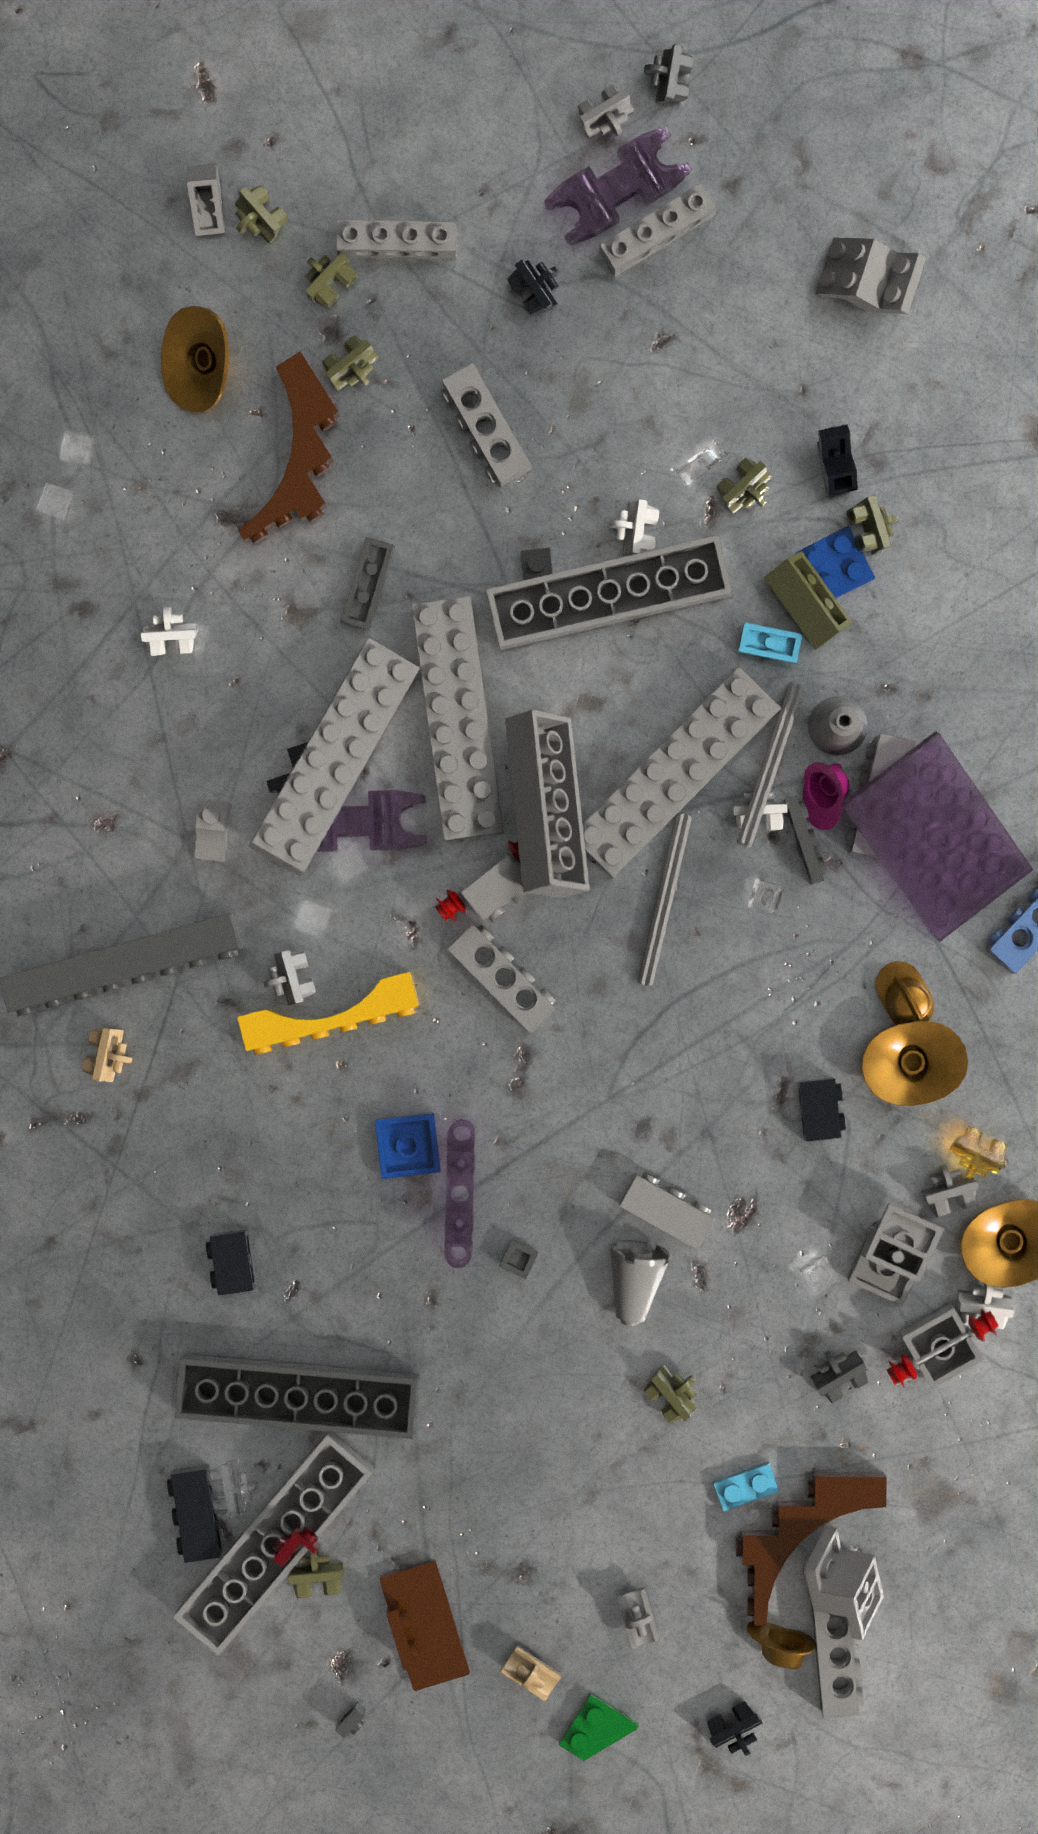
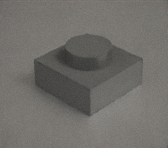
M550 548L521 551L523 580L553 574Z
M512 1239L499 1267L526 1279L539 1251Z
M356 1702L338 1721L335 1731L343 1738L349 1732L353 1735L357 1733L365 1723L363 1718L366 1709Z

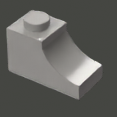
M217 163L187 166V188L195 236L225 233Z
M199 799L195 824V859L225 862L231 803Z

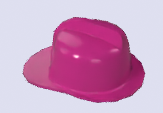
M815 762L810 764L805 770L803 800L809 815L807 819L814 827L821 830L833 828L839 822L842 801L849 793V779L842 771L841 764L826 765Z

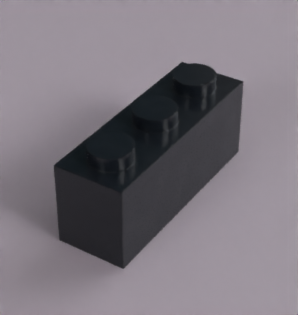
M209 1464L174 1470L171 1473V1479H167V1489L169 1497L174 1496L176 1508H172V1520L174 1526H179L180 1537L176 1538L178 1555H183L184 1563L220 1558L223 1550Z

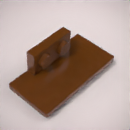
M433 1560L381 1576L380 1584L388 1606L386 1615L403 1670L407 1669L413 1690L418 1691L469 1675V1666L436 1561Z

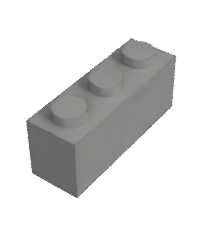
M646 1172L642 1176L636 1173L623 1195L619 1207L698 1250L715 1220L710 1215L712 1209L698 1201L694 1205L683 1200L686 1196L684 1193L671 1186L668 1191L658 1186L659 1179Z

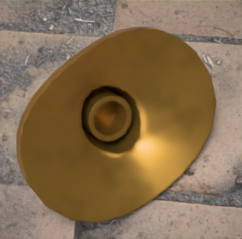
M200 306L181 308L176 312L166 327L161 349V374L167 393L178 406L191 412L208 411L219 403L227 380L229 363L227 331L222 320L212 310Z
M913 1021L889 1027L874 1036L867 1044L862 1055L861 1069L864 1081L874 1095L887 1103L898 1106H915L935 1102L955 1091L966 1076L968 1057L962 1040L952 1029L933 1021Z
M1016 1199L1000 1203L982 1211L968 1223L963 1231L960 1242L961 1256L966 1268L977 1280L988 1286L1001 1288L1016 1287L1038 1280V1201Z

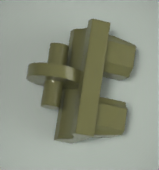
M262 185L251 190L244 187L239 191L240 197L235 202L236 207L239 209L235 215L240 220L236 229L241 234L249 230L254 237L260 233L270 244L276 240L279 230L286 224L288 215L280 207H276L271 212L264 208L270 197Z
M342 252L326 269L324 268L331 262L326 255L319 262L312 257L307 261L312 269L305 277L312 282L319 275L305 290L308 294L307 297L313 303L317 300L328 309L339 298L338 294L329 286L338 279L348 288L358 278L350 266L348 257Z
M353 335L344 344V348L349 354L341 360L335 354H330L322 361L326 370L325 374L337 391H340L347 384L352 387L359 380L364 386H367L370 381L365 375L374 369L371 364L379 359L367 340L362 341Z
M744 458L736 468L743 478L737 484H734L727 477L716 486L727 509L733 515L743 505L749 509L755 503L760 507H764L767 504L763 495L769 490L765 483L771 476L766 470V465L761 461L756 464L749 458Z
M876 495L865 498L856 506L846 511L849 523L851 525L862 523L865 533L855 537V543L859 552L871 551L872 555H875L892 546L889 539L890 536L894 535L891 525L899 520L897 515L888 516L885 507L879 508Z
M663 1365L655 1372L651 1381L644 1388V1392L650 1400L655 1401L662 1395L667 1399L669 1403L661 1411L669 1423L681 1418L683 1421H686L697 1408V1405L692 1400L697 1395L691 1388L696 1381L693 1375L684 1379L679 1372L672 1375L667 1367Z
M310 1551V1557H302L300 1559V1566L302 1567H293L288 1575L289 1585H293L296 1598L312 1596V1583L323 1582L324 1595H338L340 1593L341 1580L343 1579L344 1566L343 1563L330 1564L329 1555L319 1556L318 1551L315 1554Z

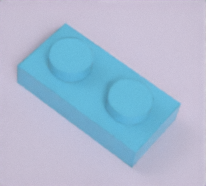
M744 622L738 652L796 664L803 634Z
M769 1462L713 1481L723 1512L779 1492Z

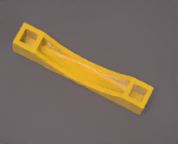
M407 972L381 979L372 992L360 1003L332 1017L297 1019L266 1009L239 1016L237 1019L246 1051L253 1050L254 1055L272 1051L271 1045L282 1042L284 1048L300 1044L299 1038L311 1035V1039L315 1040L329 1036L328 1030L339 1027L340 1033L357 1029L356 1023L368 1020L369 1025L386 1021L385 1015L396 1012L398 1018L415 1013L414 1007L420 1005L412 974Z

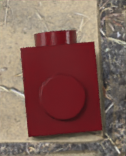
M297 1526L289 1537L283 1534L275 1544L273 1549L276 1553L273 1561L282 1567L300 1544L315 1554L320 1547V1543L317 1542L318 1536L306 1527L302 1530Z

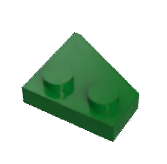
M590 1692L559 1741V1746L585 1761L637 1730L639 1723Z

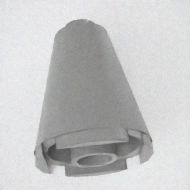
M842 696L827 698L821 701L811 713L809 719L810 736L813 743L826 753L832 755L851 753L863 743L867 735L868 721L862 707L850 698ZM839 718L845 720L847 727L840 725Z
M643 1241L616 1242V1247L612 1244L610 1251L616 1317L624 1325L638 1326L647 1317L668 1266L670 1253L656 1245V1250L647 1248V1242Z

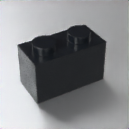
M833 1077L797 1081L804 1140L808 1142L842 1138L841 1131L846 1130L844 1113H839L838 1101H843L841 1083L836 1084Z
M248 1229L212 1234L210 1241L206 1242L208 1260L213 1259L214 1271H210L212 1289L217 1288L218 1296L253 1291L256 1288Z

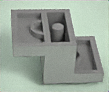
M834 237L815 294L823 298L844 299L866 312L909 314L926 257L919 253L897 252L876 239Z
M888 1203L877 1229L871 1228L848 1282L903 1306L914 1281L920 1283L944 1228Z
M825 1526L821 1536L815 1540L814 1550L810 1558H807L803 1565V1575L806 1576L808 1584V1596L811 1597L814 1611L846 1617V1624L849 1625L851 1638L863 1640L884 1597L875 1555L842 1549L837 1528Z

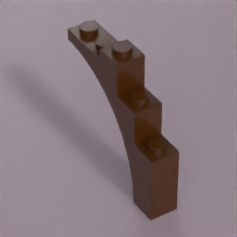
M301 351L276 366L286 387L292 409L293 439L291 455L283 479L270 501L252 520L238 530L246 544L251 541L253 544L262 541L268 536V530L276 525L278 528L286 526L293 521L292 515L296 513L302 522L308 520L312 523L325 514L323 510L327 508L325 501L311 481L310 476L315 475L319 477L331 469L330 464L334 461L316 431L319 429L326 431L337 423L336 419L340 417V414Z
M812 1472V1480H807V1498H812V1501H777V1509L771 1510V1526L777 1527V1530H741V1539H736L735 1553L736 1557H741L742 1565L753 1566V1568H747V1586L752 1587V1598H747V1616H752L754 1625H766L768 1603L775 1580L787 1558L806 1537L820 1526L839 1516L862 1509L886 1507L887 1477L884 1472Z

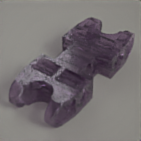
M667 127L644 133L618 148L617 157L621 164L602 176L596 178L592 169L588 166L566 179L549 194L544 201L548 210L560 206V208L569 206L579 212L580 218L575 224V228L565 235L569 245L594 238L618 224L620 216L615 208L634 196L640 194L648 206L670 193L692 172L693 169L688 162L677 166V164L665 165L658 160L656 154L662 148L661 144L672 136Z
M400 790L368 791L369 806H342L325 835V847L323 839L316 853L339 852V837L370 836L371 851L402 850L426 844V835H414L412 832H407L400 823L403 811L413 807V804L425 803V795ZM382 796L384 804V818H382ZM382 823H384L385 845H383V828H382Z
M458 1119L453 1122L447 1135L444 1255L448 1265L453 1268H463L468 1265L473 1252L476 1131L473 1123L466 1119ZM459 1126L466 1127L470 1132V1137L464 1141L458 1140L454 1136V1129ZM459 1159L464 1160L465 1165L463 1167L458 1166L457 1161ZM457 1185L465 1186L469 1196L463 1201L456 1200L452 1196V1189ZM457 1219H462V1222H464L461 1227H458L455 1223ZM455 1246H461L466 1250L467 1255L461 1259L455 1258L451 1253V1249Z

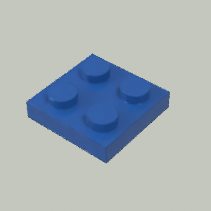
M849 525L801 549L836 599L875 579L863 552H859L857 549L855 537Z
M434 1113L375 1120L381 1179L441 1172Z

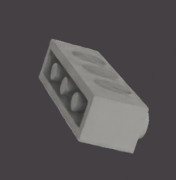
M701 182L601 243L599 253L613 276L616 277L714 217L717 207Z
M337 220L338 255L342 252L348 258L457 259L456 222Z
M474 363L443 379L444 389L441 390V394L448 406L454 404L459 414L455 418L462 431L469 430L474 440L469 443L476 456L480 457L483 455L488 466L484 467L491 482L497 481L500 487H503L531 471L532 466ZM472 394L478 398V403L475 407L467 408L461 403L462 399L466 395ZM482 420H488L492 423L493 428L489 433L482 434L477 431V424ZM495 446H503L507 449L508 453L506 457L498 460L491 456V450Z
M473 924L448 950L532 1034L556 1010L552 1005L556 1000L545 988L539 992L532 984L535 978L524 967L518 970L511 963L515 958L503 946L497 949L490 942L494 936L483 925L477 928ZM481 947L488 948L492 953L491 961L485 965L479 964L475 959V953ZM502 968L509 969L513 974L512 982L506 986L500 985L496 981V973ZM524 989L531 991L534 996L533 1003L527 1007L519 1005L516 1000L517 993Z
M811 1601L820 1706L823 1718L859 1715L858 1706L864 1703L862 1687H857L856 1676H861L859 1657L854 1658L853 1646H858V1639L851 1638L849 1625L846 1624V1617L814 1611ZM840 1618L843 1620V1623L839 1629L831 1630L827 1627L829 1620ZM841 1647L845 1649V1655L841 1659L835 1660L830 1657V1653L834 1648ZM836 1678H846L848 1680L846 1687L843 1689L834 1688L832 1685Z

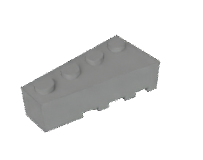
M882 733L875 736L874 741H868L865 758L870 759L868 769L862 770L859 780V787L863 788L861 799L855 800L852 816L857 817L855 828H849L846 845L850 846V853L882 860L887 859L896 824L894 813L898 812L903 796V790L900 789L901 783L904 784L910 767L909 760H906L908 750L914 751L916 741Z

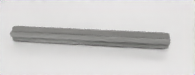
M791 682L788 685L737 839V843L741 846L750 848L753 845L804 691V687L800 684Z
M677 813L638 976V983L642 985L652 986L654 983L692 817L688 814Z

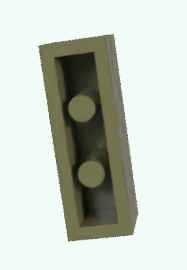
M802 550L785 560L764 577L771 591L777 595L786 608L788 615L794 619L802 630L805 639L811 643L815 650L853 623Z

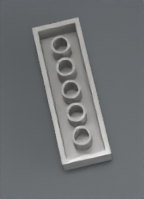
M529 710L505 718L523 893L566 898L590 891L571 718L537 710Z

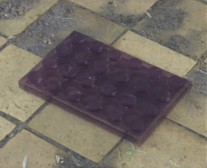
M937 731L933 732L840 804L935 939L939 942L1033 871L1029 862Z

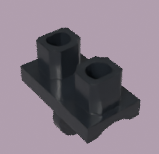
M520 260L515 264L517 269L507 278V281L516 292H520L527 285L530 287L533 294L523 301L530 314H537L544 309H553L559 304L550 289L554 291L559 287L554 279L560 272L556 266L547 269L545 264L540 262L534 267L530 260L525 262Z
M744 1701L731 1708L738 1721L737 1724L728 1728L721 1714L707 1721L712 1735L709 1739L713 1747L718 1748L736 1738V1742L727 1746L730 1753L733 1754L742 1749L745 1756L751 1754L748 1745L757 1741L754 1732L745 1737L742 1734L763 1724L760 1716L757 1713L754 1714L751 1707Z

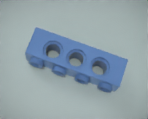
M1038 887L1028 896V899L1031 900L1024 909L1018 907L1009 916L1008 920L1011 923L1003 931L1000 928L996 930L987 940L990 945L986 950L1011 974H1016L1038 951V925L1032 919L1033 911L1038 908ZM1018 929L1022 930L1026 936L1025 943L1020 947L1012 942V934Z

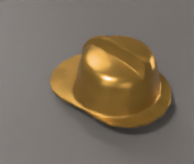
M895 961L887 964L880 970L876 978V990L893 1022L898 1025L913 1021H929L934 1011V1001L917 969L907 962Z
M751 1621L746 1626L747 1633L758 1643L762 1644V1654L765 1659L777 1667L799 1669L805 1654L813 1652L816 1648L815 1640L800 1631L786 1629L766 1622V1625H754L753 1621Z

